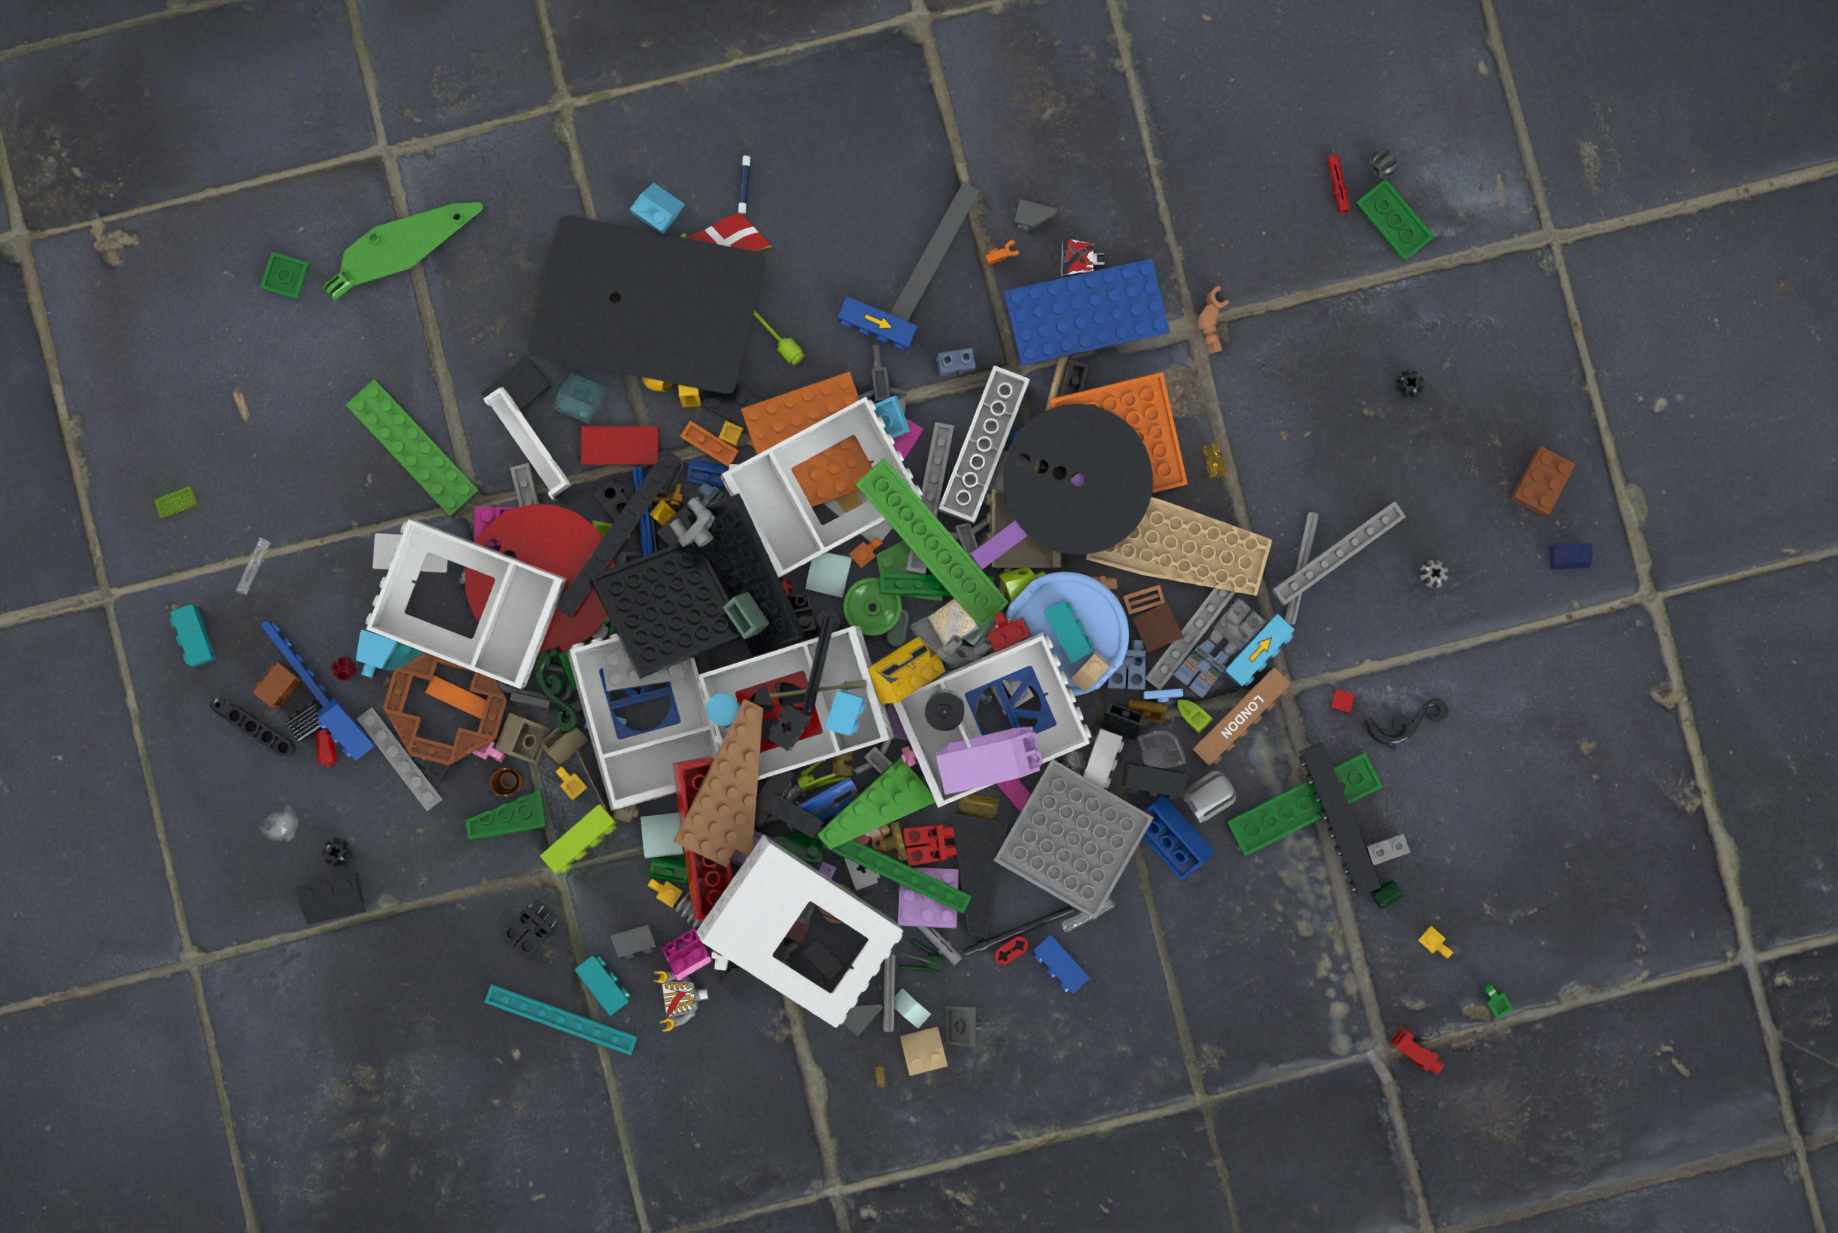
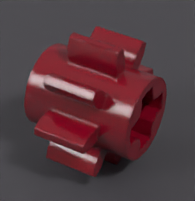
M346 656L338 657L337 662L333 661L332 674L337 679L344 681L349 680L350 675L355 676V662L351 658Z

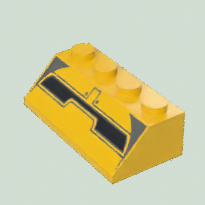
M919 637L868 667L880 704L898 703L945 672L942 660L937 652Z

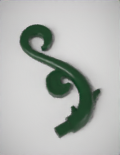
M555 647L551 650L547 649L539 656L532 677H536L539 688L548 699L569 712L570 721L565 722L563 719L565 711H559L556 716V725L562 731H571L576 727L578 717L573 708L557 696L564 688L563 679L560 675L556 674L549 676L547 681L545 678L546 667L549 668L550 661L561 653L559 647Z

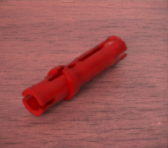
M1331 155L1326 159L1334 187L1333 196L1336 197L1339 213H1345L1351 210L1347 197L1349 192L1345 188L1339 156Z

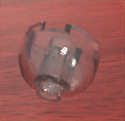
M290 804L285 805V810L282 812L274 811L262 822L264 826H259L261 832L269 840L279 842L285 839L289 841L296 835L295 831L299 825V818Z

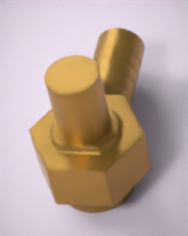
M675 484L673 493H669L666 496H656L652 503H659L663 500L671 508L679 509L680 506L684 505L685 497L681 494L683 485Z

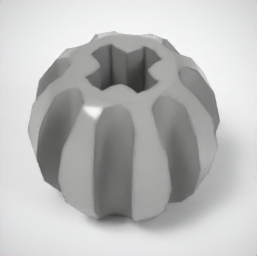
M1432 559L1427 561L1428 567L1422 565L1420 571H1423L1424 575H1420L1421 581L1427 580L1426 586L1431 588L1434 583L1435 588L1442 586L1441 581L1446 583L1448 577L1444 573L1449 571L1447 567L1442 568L1443 562L1437 560L1435 564ZM1436 570V571H1437L1436 576H1435V577H1432V576H1431V574L1433 573L1432 571Z

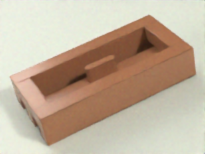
M1160 585L1123 596L1128 615L1165 603ZM1157 590L1158 594L1133 602L1128 601L1130 598ZM1160 598L1158 602L1131 610L1130 606Z

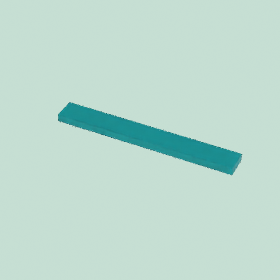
M494 984L490 985L484 1002L628 1055H632L638 1036Z

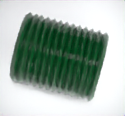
M1392 879L1381 885V888L1371 891V895L1380 909L1403 897L1398 885Z

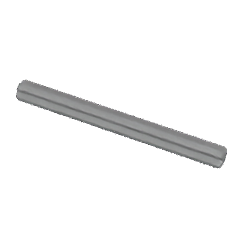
M1308 513L1295 572L1309 563L1319 517L1317 513ZM1302 593L1288 603L1285 621L1290 625H1294L1296 622Z

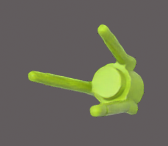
M821 760L802 771V776L797 778L802 791L805 792L847 779V776L828 780L836 776L833 773L816 779L814 774H809V772L824 761Z

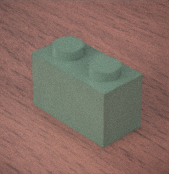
M749 592L733 597L723 607L744 639L759 634L770 624Z

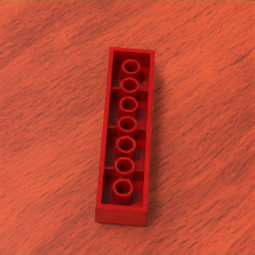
M711 756L673 763L681 825L714 760ZM684 847L692 913L697 920H704L732 881L730 861L727 867Z

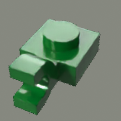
M1487 983L1482 986L1490 998L1486 1001V1004L1496 1019L1501 1018L1514 1009L1503 992L1497 994L1492 984Z

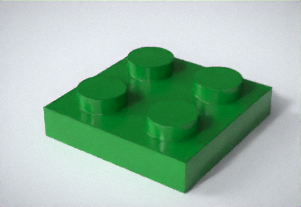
M271 252L260 288L298 300L310 264Z

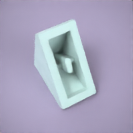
M903 988L894 996V1008L915 1027L919 1028L931 1015Z

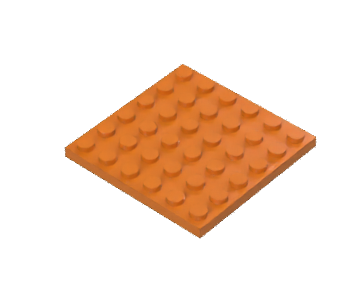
M847 372L742 408L741 413L756 455L859 401V397L851 374ZM852 435L792 467L791 470L811 507L860 491L855 483L872 468L871 464L874 462L873 460L869 462L857 438Z
M1163 372L1049 399L1051 409L1070 404L1092 405L1110 411L1127 422L1141 438L1149 454L1153 472L1152 493L1188 485Z

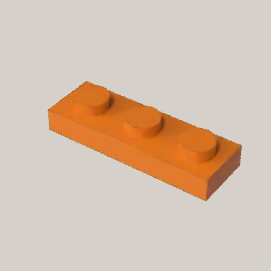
M689 421L680 435V438L728 468L739 453L737 449L692 421Z

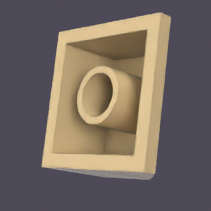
M938 1026L900 1036L910 1076L948 1066Z

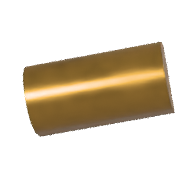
M1129 697L1128 709L1146 715L1144 719L1146 721L1164 724L1167 704Z

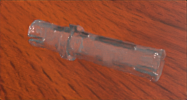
M259 537L253 553L249 555L251 558L236 591L245 595L248 594L260 564L265 560L264 556L271 544L270 541Z

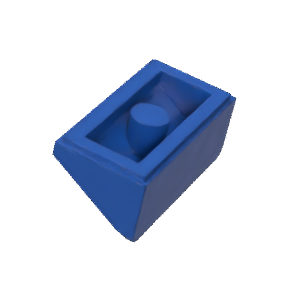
M691 459L686 481L702 485L706 483L710 486L724 489L725 485L720 477L728 471V467L722 464Z

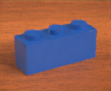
M336 698L317 712V722L324 730L327 728L331 732L330 737L336 744L341 743L343 752L349 758L352 756L357 760L374 747L373 740Z
M1051 934L1032 949L1035 952L1033 957L1040 964L1044 962L1048 966L1046 971L1053 979L1056 976L1060 979L1061 983L1059 985L1066 993L1069 991L1072 994L1075 993L1090 979Z

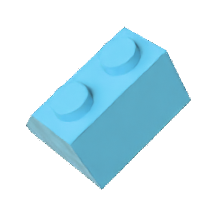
M653 183L640 194L630 208V211L635 217L658 233L665 234L685 204Z
M838 690L824 729L848 736L852 735L853 732L856 733L860 722L857 721L858 717L864 713L866 708L865 697L845 690Z

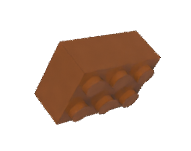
M1543 446L1536 449L1510 500L1542 517L1548 516L1576 464Z

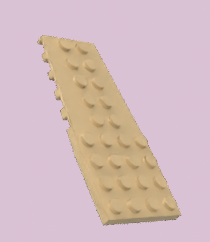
M1151 497L1143 519L1128 537L1104 551L1087 554L1086 560L1141 575L1256 596L1272 540L1170 502Z

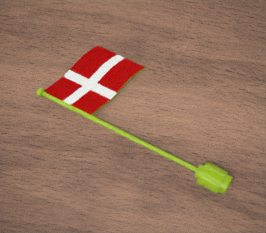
M741 213L726 217L701 232L690 236L683 233L680 236L755 252L772 247ZM754 310L753 315L779 341L777 351L781 356L794 366L800 363L805 355L791 337L781 339Z

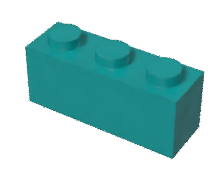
M1063 599L1046 608L1043 613L1071 663L1092 653L1094 642L1089 635H1085L1083 631L1085 626L1080 618L1076 619L1073 613L1075 608L1072 603Z
M190 604L170 612L172 616L170 623L177 630L178 635L176 639L179 646H182L184 649L183 658L185 663L195 668L216 660L197 605Z
M594 954L578 966L575 971L611 1016L631 1001L628 998L630 993L624 986L621 988L618 985V978L612 971L608 972L605 968L607 964L600 955L597 957Z

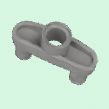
M696 497L688 503L697 516V521L691 528L687 530L680 519L674 520L669 525L683 547L694 541L699 547H703L713 539L708 529L715 517Z
M954 634L948 642L940 646L937 654L945 661L949 669L955 670L962 665H967L985 657L986 652L993 645L989 638L984 637L976 647L960 646L962 644L961 638Z

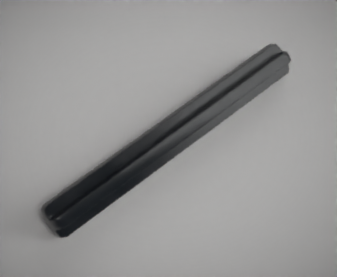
M825 615L823 618L802 710L807 712L814 711L835 618Z

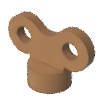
M884 825L865 835L871 837V846L874 849L881 850L886 843L883 837L891 831L887 825Z

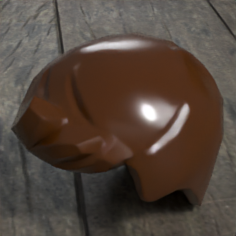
M510 767L496 769L491 774L489 780L492 792L504 797L519 792L525 782L524 776Z

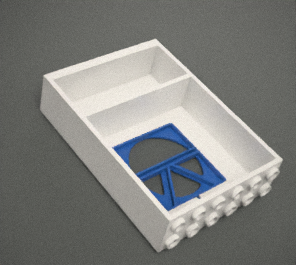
M1042 632L938 676L898 703H893L938 807L990 786L986 785L945 795L936 755L942 744L965 740L967 747L970 748L972 746L968 738L987 734L978 722L976 708L980 696L992 684L995 686L1012 728H1020L1016 716L1038 719L1037 724L1033 727V732H1036L1037 749L1041 753L1043 763L1090 744L1089 738H1091V733L1087 724L1083 725L1081 722L1084 719L1079 706L1075 708L1074 702H1076V698L1072 689L1068 690L1066 687L1068 679L1065 672H1060L1058 666H1061L1057 654H1052L1051 652L1053 645L1049 635L1045 636ZM1007 679L1020 680V686L1011 698L1008 699L1001 681ZM1029 686L1034 688L1041 701V711L1016 709L1013 707ZM938 692H951L957 695L963 702L964 718L961 724L953 730H936L926 720V703L931 696Z
M617 633L610 635L609 639L604 641L603 638L591 640L589 645L584 646V643L572 645L568 652V658L611 811L676 793L673 763L709 756L715 758L719 750L715 742L716 734L714 728L710 725L709 716L704 706L703 698H705V695L698 686L699 674L694 658L682 662L685 679L665 682L667 687L648 692L650 685L641 686L639 694L633 688H626L623 690L630 697L613 702L610 701V691L606 689L600 653L624 649ZM670 695V707L667 716L660 725L647 731H636L626 727L617 719L613 712L614 709Z

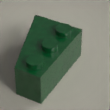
M802 832L770 838L816 870H820L823 843L816 834L814 838Z

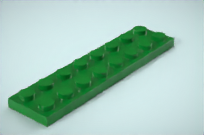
M1365 752L1334 767L1348 804L1383 787ZM1306 781L1227 821L1244 857L1322 818L1320 814L1322 808L1320 803H1316L1312 793L1315 791L1312 785L1310 786Z

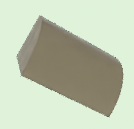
M577 725L571 731H562L557 727L540 744L547 754L560 766L576 750L588 741V738Z

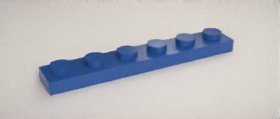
M268 620L262 623L263 629L321 705L325 707L334 700V698L330 699L327 696L328 690L322 683L318 684L315 680L316 674L310 667H305L303 657L298 652L295 653L292 650L293 644L287 637L283 638L279 633L281 629L277 623H272Z

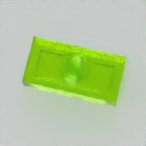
M191 486L154 500L159 516L162 519L198 505Z

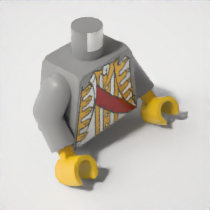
M654 972L655 974H660V979L654 980V982L662 983L667 1019L660 1021V1024L664 1022L667 1024V1028L662 1030L666 1032L690 1020L695 1015V1010L698 1009V1001L708 1000L707 988L696 989L695 981H691L689 976L678 981L673 972Z

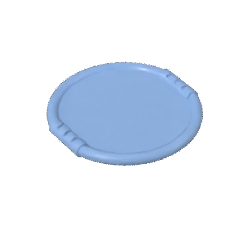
M1074 572L1047 574L1033 579L1008 606L1007 620L1011 618L1014 622L1023 617L1031 633L1029 637L1018 642L1042 632L1045 636L1049 635L1053 645L1051 652L1052 654H1057L1061 666H1058L1060 672H1065L1068 679L1066 687L1068 690L1072 689L1074 696L1098 690L1124 663L1123 660L1129 643V627L1126 614L1116 596L1105 585L1094 578ZM1063 599L1072 603L1075 608L1073 613L1076 619L1080 618L1085 626V629H1083L1085 635H1089L1094 642V646H1092L1093 652L1071 663L1043 613L1046 608ZM1096 650L1110 662V666L1084 692L1070 678Z

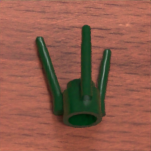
M915 940L911 942L929 953L926 958L904 951L900 952L901 955L925 962L924 966L927 967L899 965V969L933 973V971L939 972L943 957L938 956L939 952L933 951Z

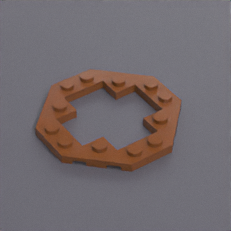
M424 653L403 667L394 670L383 709L410 756L449 766L497 739L507 699L498 687L495 679L429 653ZM438 663L473 672L474 676L469 691L488 696L478 732L458 728L453 746L416 737L421 718L403 713L413 677L433 681Z

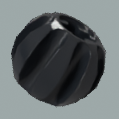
M1405 370L1401 373L1403 377L1397 376L1396 382L1400 385L1395 387L1397 392L1399 390L1403 392L1401 396L1407 398L1408 394H1410L1411 398L1418 396L1417 391L1422 392L1424 386L1420 385V383L1424 382L1422 376L1420 378L1417 377V371L1412 370L1410 374L1408 370ZM1409 381L1413 383L1410 387L1407 386Z
M333 838V844L328 840L324 844L327 846V850H322V856L327 855L328 857L325 861L328 864H331L333 861L334 867L341 866V861L346 864L349 861L346 855L351 854V849H346L349 843L346 840L340 843V838ZM336 849H340L341 851L338 853V855H334L333 853L336 851Z

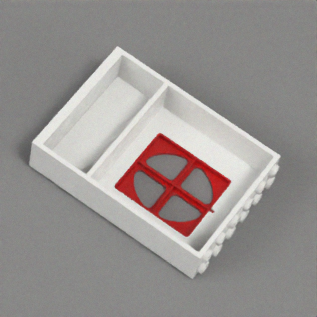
M852 626L831 634L819 685L820 688L845 683V681L867 680V687L848 690V692L865 697L864 702L867 703L864 713L858 717L857 721L860 722L857 732H853L852 735L848 736L824 729L838 690L844 689L820 691L817 694L814 711L811 716L812 719L791 751H786L776 743L761 739L758 780L894 738L885 705L879 702L868 670L872 663L860 626ZM819 637L698 675L699 689L705 695V698H703L705 708H707L710 698L719 693L732 696L740 706L744 699L750 701L752 696L762 687H767L769 694H776L775 684L777 682L791 683L802 690L807 689ZM778 697L771 698L774 708L771 712L763 714L762 721L776 718L779 722L781 719L779 714L784 707L780 705ZM803 702L796 703L793 705L799 709H802ZM709 718L712 728H715L717 734L715 736L716 745L720 747L730 727H720Z

